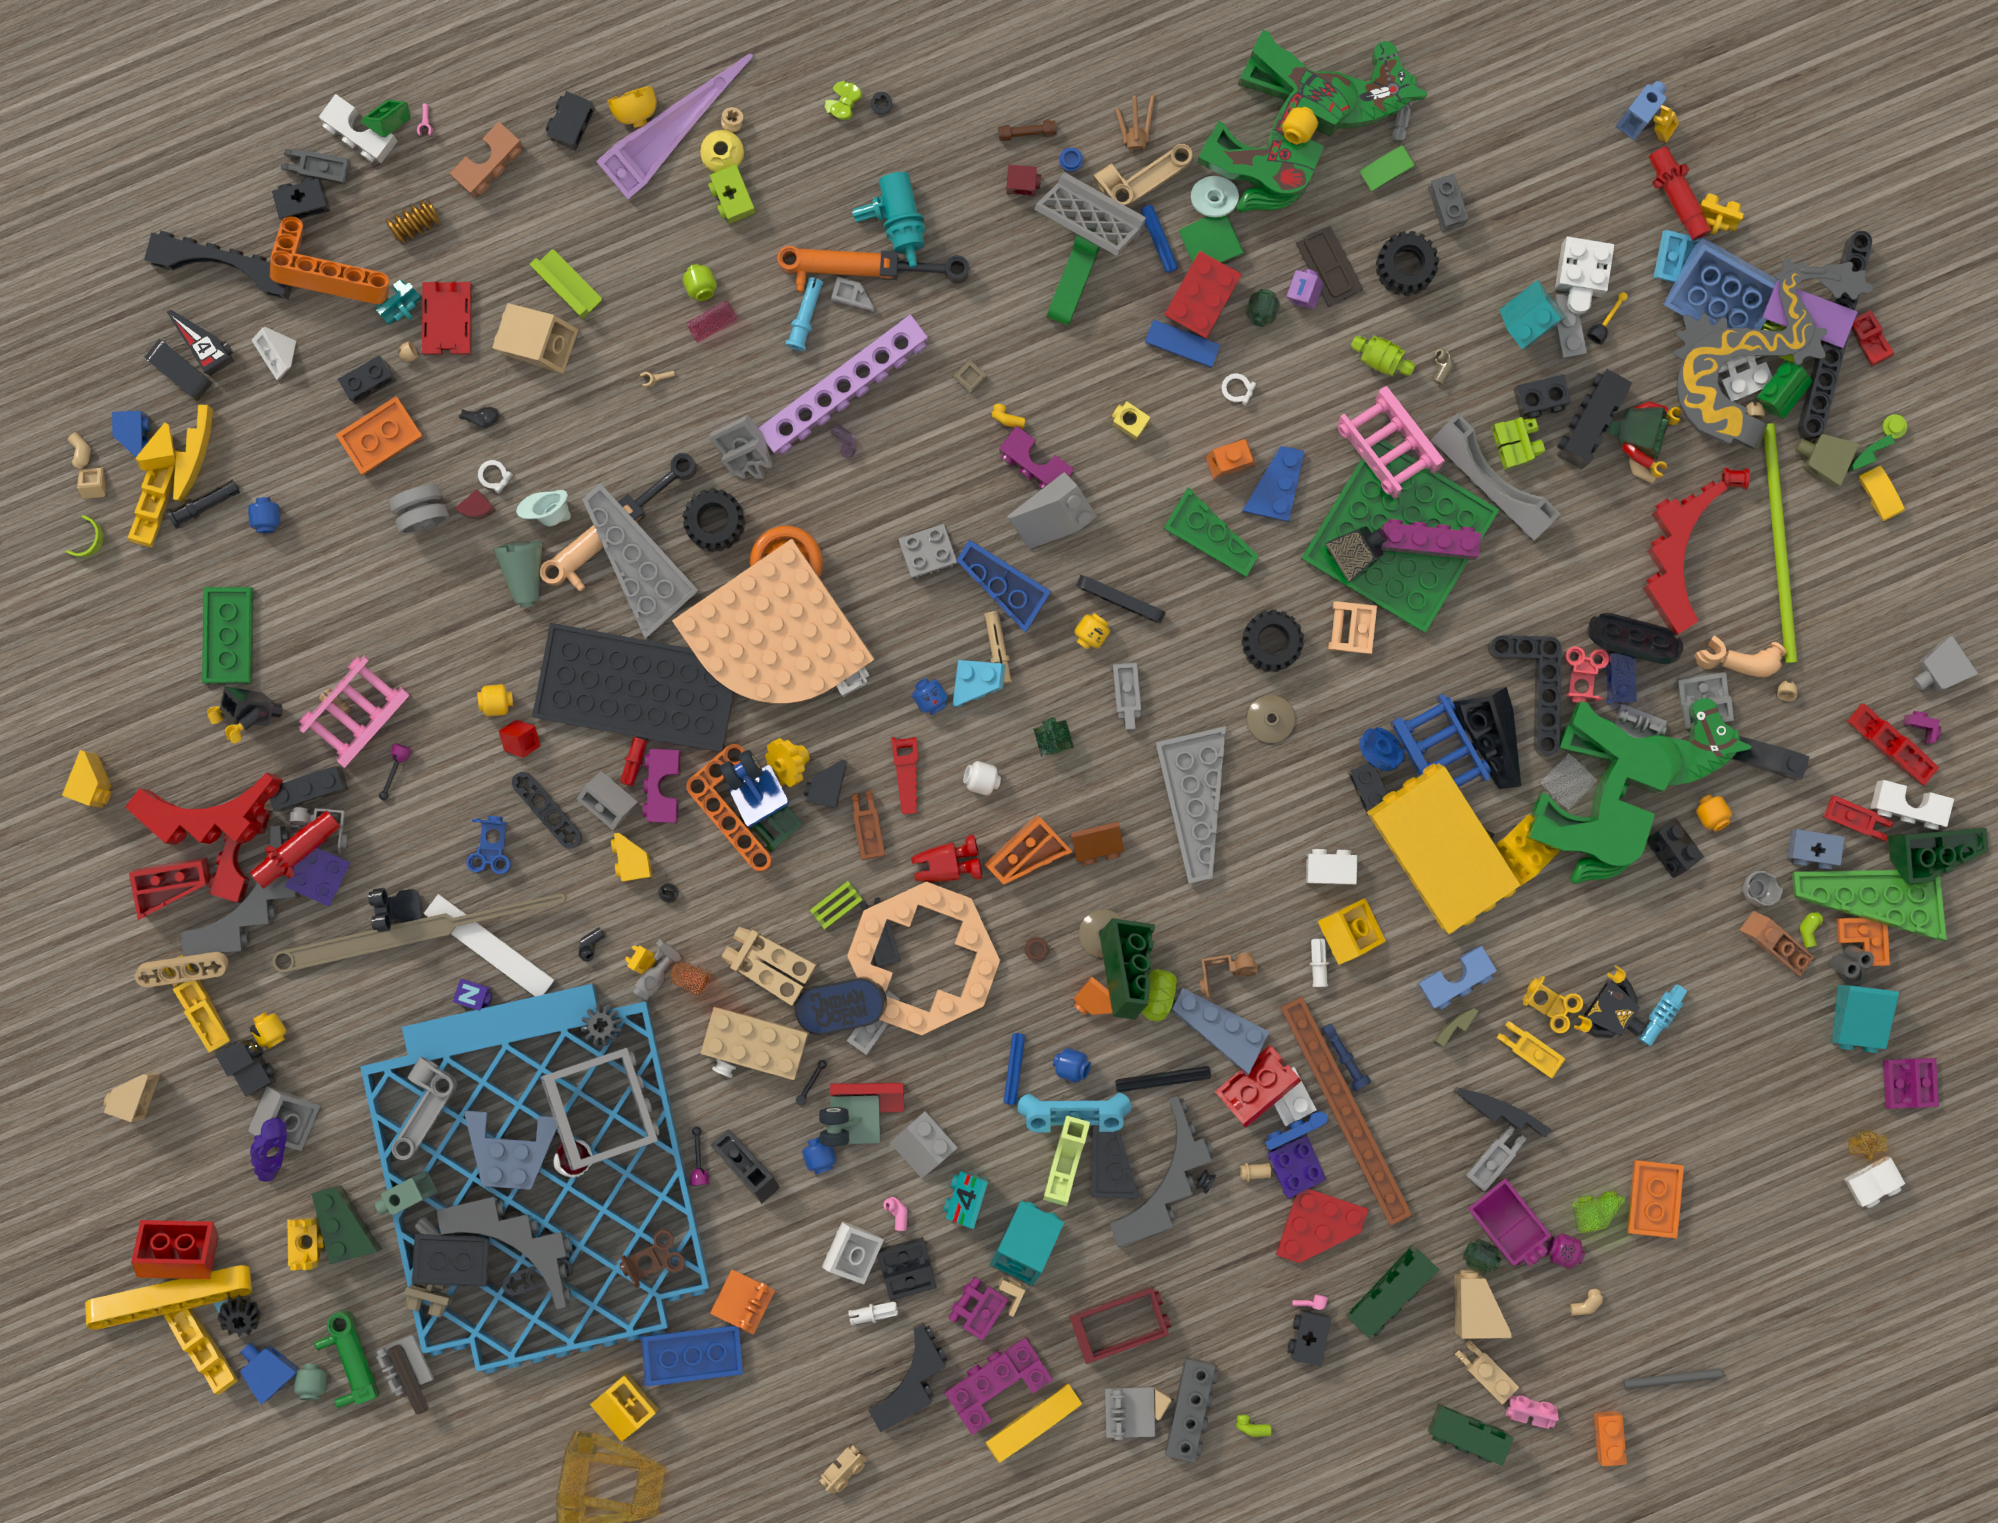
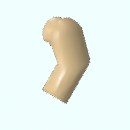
M1591 1289L1588 1292V1299L1584 1303L1570 1304L1571 1316L1594 1313L1603 1303L1601 1291L1599 1289Z

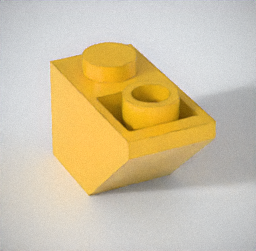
M614 833L615 839L611 840L613 854L617 853L618 863H615L617 878L621 877L622 882L653 877L649 853L623 834Z

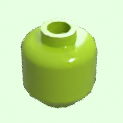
M691 265L682 277L683 285L691 299L706 301L714 295L717 289V282L708 266Z

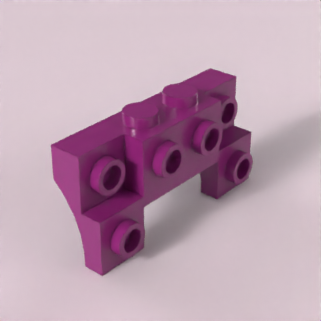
M1026 1336L1000 1353L997 1350L989 1355L987 1363L981 1367L979 1364H976L967 1371L968 1376L945 1391L946 1396L971 1435L992 1422L991 1417L982 1404L1011 1384L1023 1378L1031 1392L1035 1393L1053 1380Z

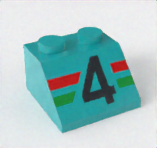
M960 1170L959 1175L954 1174L950 1188L954 1189L952 1199L947 1197L943 1212H947L946 1219L974 1229L988 1184V1178Z

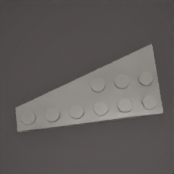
M599 483L582 500L646 639L699 590L605 487Z
M1226 726L1155 743L1188 884L1213 877Z

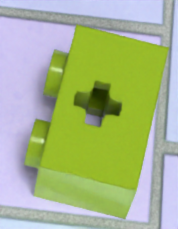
M736 164L710 175L712 182L708 183L713 197H719L721 204L717 205L722 219L727 217L729 224L756 214ZM728 191H732L734 199H729Z

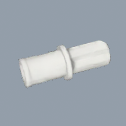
M1312 939V962H1310L1313 974L1312 986L1326 987L1328 986L1327 965L1329 964V962H1326L1325 939Z
M896 1302L875 1306L870 1304L869 1307L849 1310V1317L859 1316L850 1319L852 1326L870 1321L876 1323V1320L898 1315Z

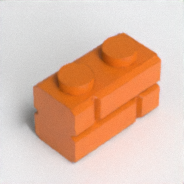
M1618 1411L1593 1413L1598 1463L1602 1466L1627 1464L1626 1453H1624L1626 1449L1623 1415Z

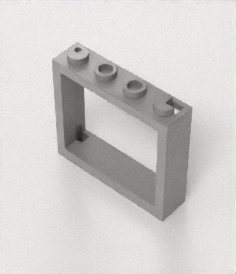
M627 1048L540 1077L571 1170H576L658 1141L656 1136L659 1135V1129L656 1122L651 1121L649 1112H652L648 1098L644 1099L641 1089H644V1084L641 1076L635 1073L633 1067L636 1065L634 1054L632 1051L628 1052ZM621 1058L647 1137L580 1159L555 1080Z

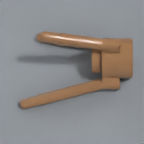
M1155 95L1150 96L1144 132L1138 123L1137 96L1132 97L1133 128H1129V133H1127L1120 109L1116 108L1117 119L1123 135V144H1127V149L1146 148V143L1149 142Z

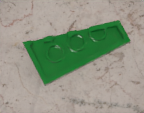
M1189 487L1163 528L1245 578L1259 557Z

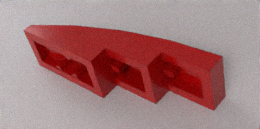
M1861 703L1847 720V723L1862 737L1921 785L1925 786L1940 768L1908 737L1902 736L1888 721L1882 720L1866 704Z

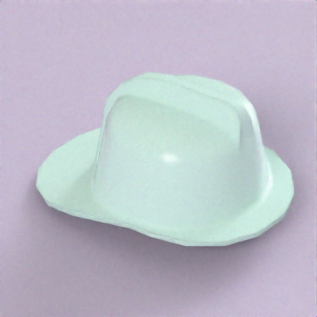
M564 490L532 494L520 502L516 511L520 518L537 519L548 527L571 518L566 502L568 494Z

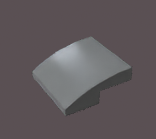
M1724 670L1676 678L1686 729L1691 728L1694 724L1689 713L1691 703L1702 698H1709L1716 703L1723 722L1734 721L1732 699L1728 693L1727 676Z

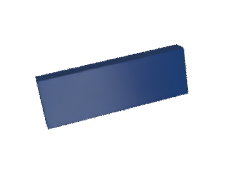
M1154 319L1145 343L1210 368H1212L1220 348L1218 343Z

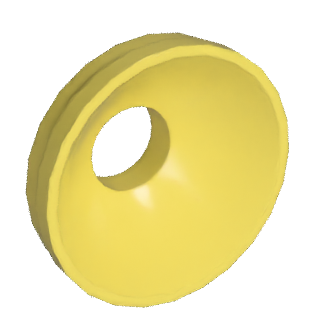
M717 130L711 132L703 140L700 150L701 159L704 165L714 173L735 164L738 168L744 157V148L742 142L735 134L727 130ZM719 142H723L728 146V151L724 155H717L714 152V147Z

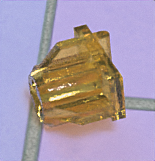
M1864 1129L1858 1132L1856 1137L1847 1138L1849 1154L1865 1153L1867 1160L1873 1159V1152L1887 1151V1137H1885V1134L1878 1135L1871 1130Z

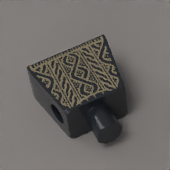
M1364 526L1330 540L1325 545L1349 583L1362 576L1384 555L1379 545L1387 541V535L1381 528L1371 533L1369 528Z

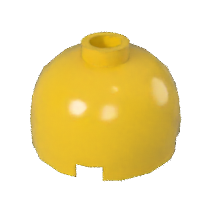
M646 86L626 92L621 98H618V96L607 100L613 117L618 122L633 124L634 128L647 123L646 119L654 114L657 100L653 86Z

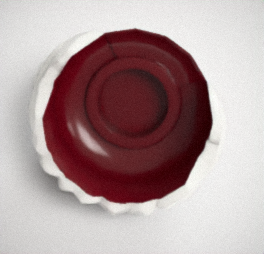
M575 1140L580 1159L593 1155L585 1141ZM561 1144L557 1148L554 1157V1167L562 1175L572 1178L579 1177V1175L584 1174V1171H588V1168L592 1165L571 1170L563 1145Z

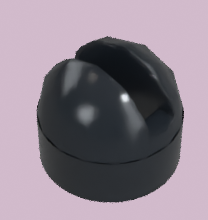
M666 883L660 887L659 897L662 901L671 903L678 898L679 891L675 885ZM662 891H673L674 896L664 895Z

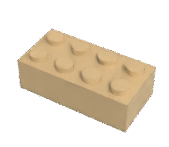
M715 1006L700 1054L795 1080L809 1033Z

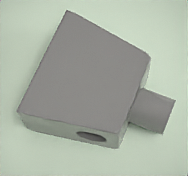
M1951 635L1942 639L1917 663L1923 673L1915 677L1913 681L1921 691L1932 685L1935 691H1940L1971 678L1978 673Z

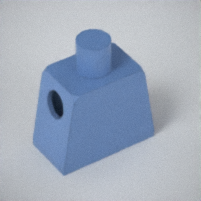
M1656 81L1652 86L1647 84L1617 123L1616 127L1635 140L1667 99L1663 95L1667 90L1666 86L1659 81Z

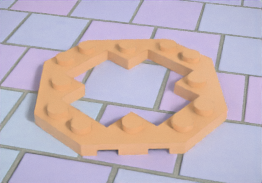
M924 882L864 910L847 954L856 977L873 979L872 981L880 984L886 993L893 973L870 965L887 919L910 927L916 908L919 905L962 921L954 944L977 953L961 997L937 990L929 1012L887 997L886 1010L879 1020L919 1035L926 1034L983 1007L1000 963V959L972 898L929 882Z

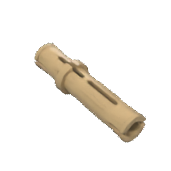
M999 611L988 612L984 616L986 618L992 652L990 660L991 663H1000L1001 659V664L1006 665L1003 684H1008L1012 682L1008 665L1010 657L1006 654ZM994 626H995V630H996V636H997L998 645H997V643H996V637H995V632H994Z

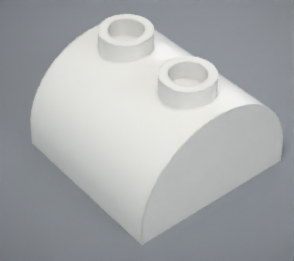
M842 1222L826 1255L822 1268L830 1273L865 1284L884 1239L857 1226Z

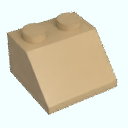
M157 1072L143 1074L112 1089L104 1099L103 1105L106 1106L104 1113L129 1122L144 1120L161 1074Z

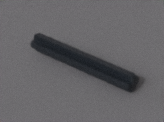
M1209 1066L1117 1079L1115 1081L1117 1092L1207 1080L1211 1078V1070Z

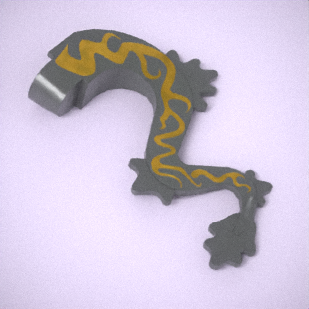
M1784 258L1782 261L1783 271L1775 274V278L1780 280L1779 295L1787 320V327L1783 331L1777 332L1749 328L1728 329L1726 318H1721L1715 325H1711L1708 315L1705 313L1701 315L1698 321L1690 315H1685L1683 320L1686 330H1679L1676 333V336L1685 345L1675 350L1674 355L1684 360L1677 378V395L1679 405L1692 426L1698 432L1728 446L1733 440L1746 447L1758 450L1767 424L1745 414L1748 408L1729 400L1721 392L1718 385V373L1722 365L1730 359L1740 356H1785L1792 354L1796 365H1800L1805 357L1823 359L1826 354L1821 345V339L1828 331L1825 328L1814 327L1811 314L1796 292L1797 285L1803 280L1818 278L1832 292L1836 299L1840 298L1843 293H1847L1852 300H1855L1860 293H1871L1873 290V286L1865 280L1866 272L1864 270L1853 272V264L1851 262L1830 264L1823 267H1806L1804 261L1796 265L1789 258Z

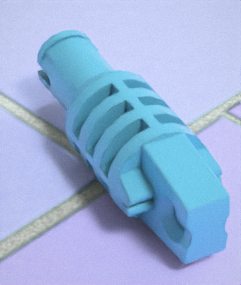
M1675 984L1669 993H1664L1657 1006L1649 1015L1650 1022L1638 1038L1640 1041L1651 1047L1662 1029L1665 1030L1669 1027L1683 1006L1681 1001L1687 992L1686 989Z

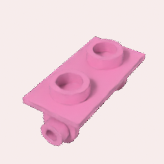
M1512 1395L1509 1398L1510 1407H1507L1506 1416L1510 1417V1420L1527 1423L1529 1416H1532L1531 1425L1546 1429L1554 1428L1556 1421L1559 1420L1557 1406H1553L1549 1402H1537L1525 1396Z

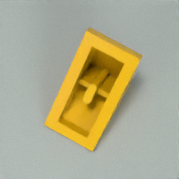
M164 422L135 458L140 470L148 471L175 466L176 453L173 435L167 423Z

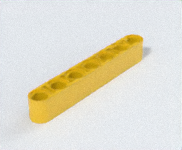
M239 1265L212 1271L210 1279H177L90 1299L85 1302L86 1327L92 1330L103 1329L225 1301L229 1297L234 1299L239 1294L241 1297L252 1293L250 1267Z

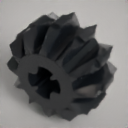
M240 1294L237 1299L229 1297L227 1303H222L220 1313H218L221 1329L228 1330L229 1336L237 1333L239 1338L243 1332L250 1335L252 1329H257L259 1319L261 1318L257 1302H251L250 1296L242 1299Z

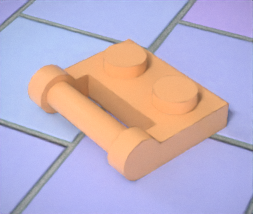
M1334 601L1332 608L1335 610L1332 639L1329 642L1328 650L1372 654L1377 606ZM1344 611H1351L1348 644L1341 643Z

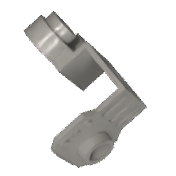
M293 808V812L290 813L289 823L291 824L290 829L294 831H300L326 810L329 813H333L331 815L334 818L341 819L338 854H341L342 848L347 847L348 834H343L344 811L315 808L314 815H310L306 808Z

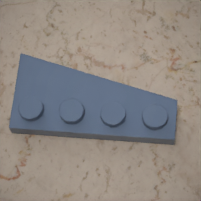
M1182 988L1171 1011L1190 1028L1201 1034L1210 1045L1215 1046L1230 1062H1234L1248 1076L1269 1031Z

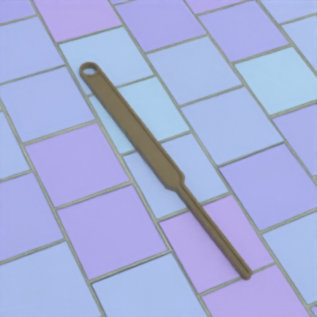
M559 893L455 918L447 913L391 925V930L387 932L370 930L279 951L274 955L272 963L279 972L298 970L450 935L456 926L566 901L567 896L564 893ZM281 954H287L291 958V965L287 969L280 968L277 963V959Z

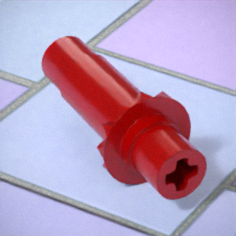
M1668 146L1662 147L1650 154L1648 158L1657 176L1652 184L1655 189H1664L1691 240L1695 241L1700 239L1701 236L1704 237L1712 230L1685 178L1690 170L1687 164L1679 165L1673 158Z
M326 810L277 849L270 845L264 849L269 856L254 868L250 874L263 889L284 874L288 879H291L294 876L292 868L323 844L341 826Z

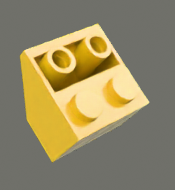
M628 1372L590 1404L621 1442L640 1428L659 1410Z

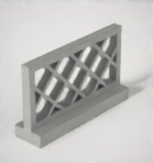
M1065 172L1060 176L1058 183L1036 204L1034 209L1116 256L1132 240L1136 241L1139 238L1146 217ZM1045 205L1055 206L1056 209H1050ZM1062 206H1070L1072 210L1063 209ZM1067 217H1075L1077 221H1072ZM1082 217H1091L1092 221H1083ZM1087 228H1095L1097 232H1091ZM1103 229H1112L1113 233L1104 232ZM1108 240H1116L1118 245L1116 246Z

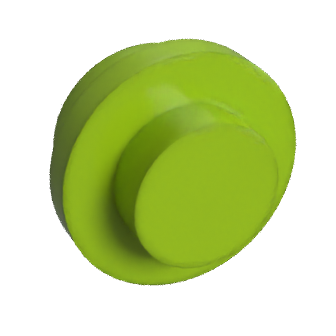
M1890 415L1883 422V432L1886 436L1891 434L1893 439L1900 438L1907 431V422L1900 415Z

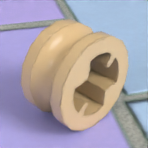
M733 107L725 109L721 118L722 127L729 132L740 130L743 121L742 112Z

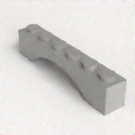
M1458 413L1431 439L1437 448L1453 461L1456 467L1463 470L1470 477L1471 481L1478 485L1487 494L1488 498L1495 502L1534 541L1560 516L1561 513L1544 497L1520 491L1496 474L1480 450L1475 429Z

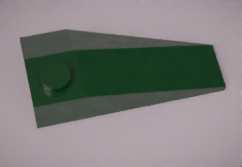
M1986 828L1888 835L1890 861L1906 884L1930 882L1936 879L1937 876L1954 870L1953 868L1967 863L1988 852Z

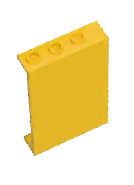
M1439 763L1426 767L1422 775L1418 778L1413 777L1403 784V788L1397 792L1392 791L1383 797L1381 803L1366 812L1439 926L1447 934H1451L1462 925L1471 924L1476 920L1478 914L1493 909L1497 901L1512 896L1516 892V888L1521 886L1449 772Z

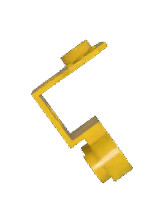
M1540 976L1538 979L1534 978L1522 999V1005L1527 1006L1529 1004L1550 1017L1549 1026L1553 1032H1566L1570 1027V1020L1566 1014L1567 1012H1579L1583 1007L1582 998L1574 993L1563 997L1542 984L1545 979L1544 976ZM1537 991H1544L1547 994L1548 1000L1545 1004L1538 1005L1535 1003L1534 995ZM1571 998L1576 1002L1573 1008L1568 1006V1000ZM1556 1019H1561L1563 1022L1560 1028H1557L1554 1024Z

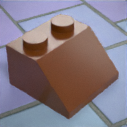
M1119 822L1070 834L1076 862L1082 861L1083 866L1097 863L1096 858L1105 856L1106 860L1120 857L1119 852L1124 851Z

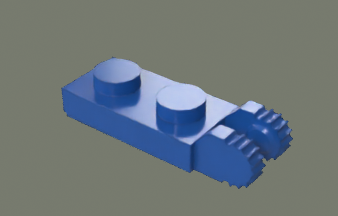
M1324 1111L1313 1113L1306 1123L1301 1119L1289 1125L1291 1130L1283 1134L1281 1130L1267 1135L1269 1140L1264 1142L1267 1150L1271 1151L1325 1125L1328 1117Z

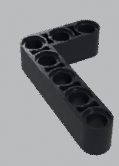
M1497 636L1488 645V652L1493 658L1536 660L1534 749L1541 756L1552 755L1557 752L1560 745L1561 643L1555 637ZM1497 641H1502L1506 645L1504 653L1496 651L1495 643ZM1521 642L1529 644L1530 652L1528 654H1523L1519 650ZM1546 642L1551 643L1554 647L1552 655L1546 654L1543 650V645ZM1545 666L1552 668L1554 672L1552 679L1544 677L1543 668ZM1544 690H1548L1553 694L1551 703H1546L1543 700L1542 693ZM1544 714L1551 716L1553 720L1551 727L1543 725L1542 717ZM1544 738L1552 742V749L1550 751H1545L1541 747V742Z

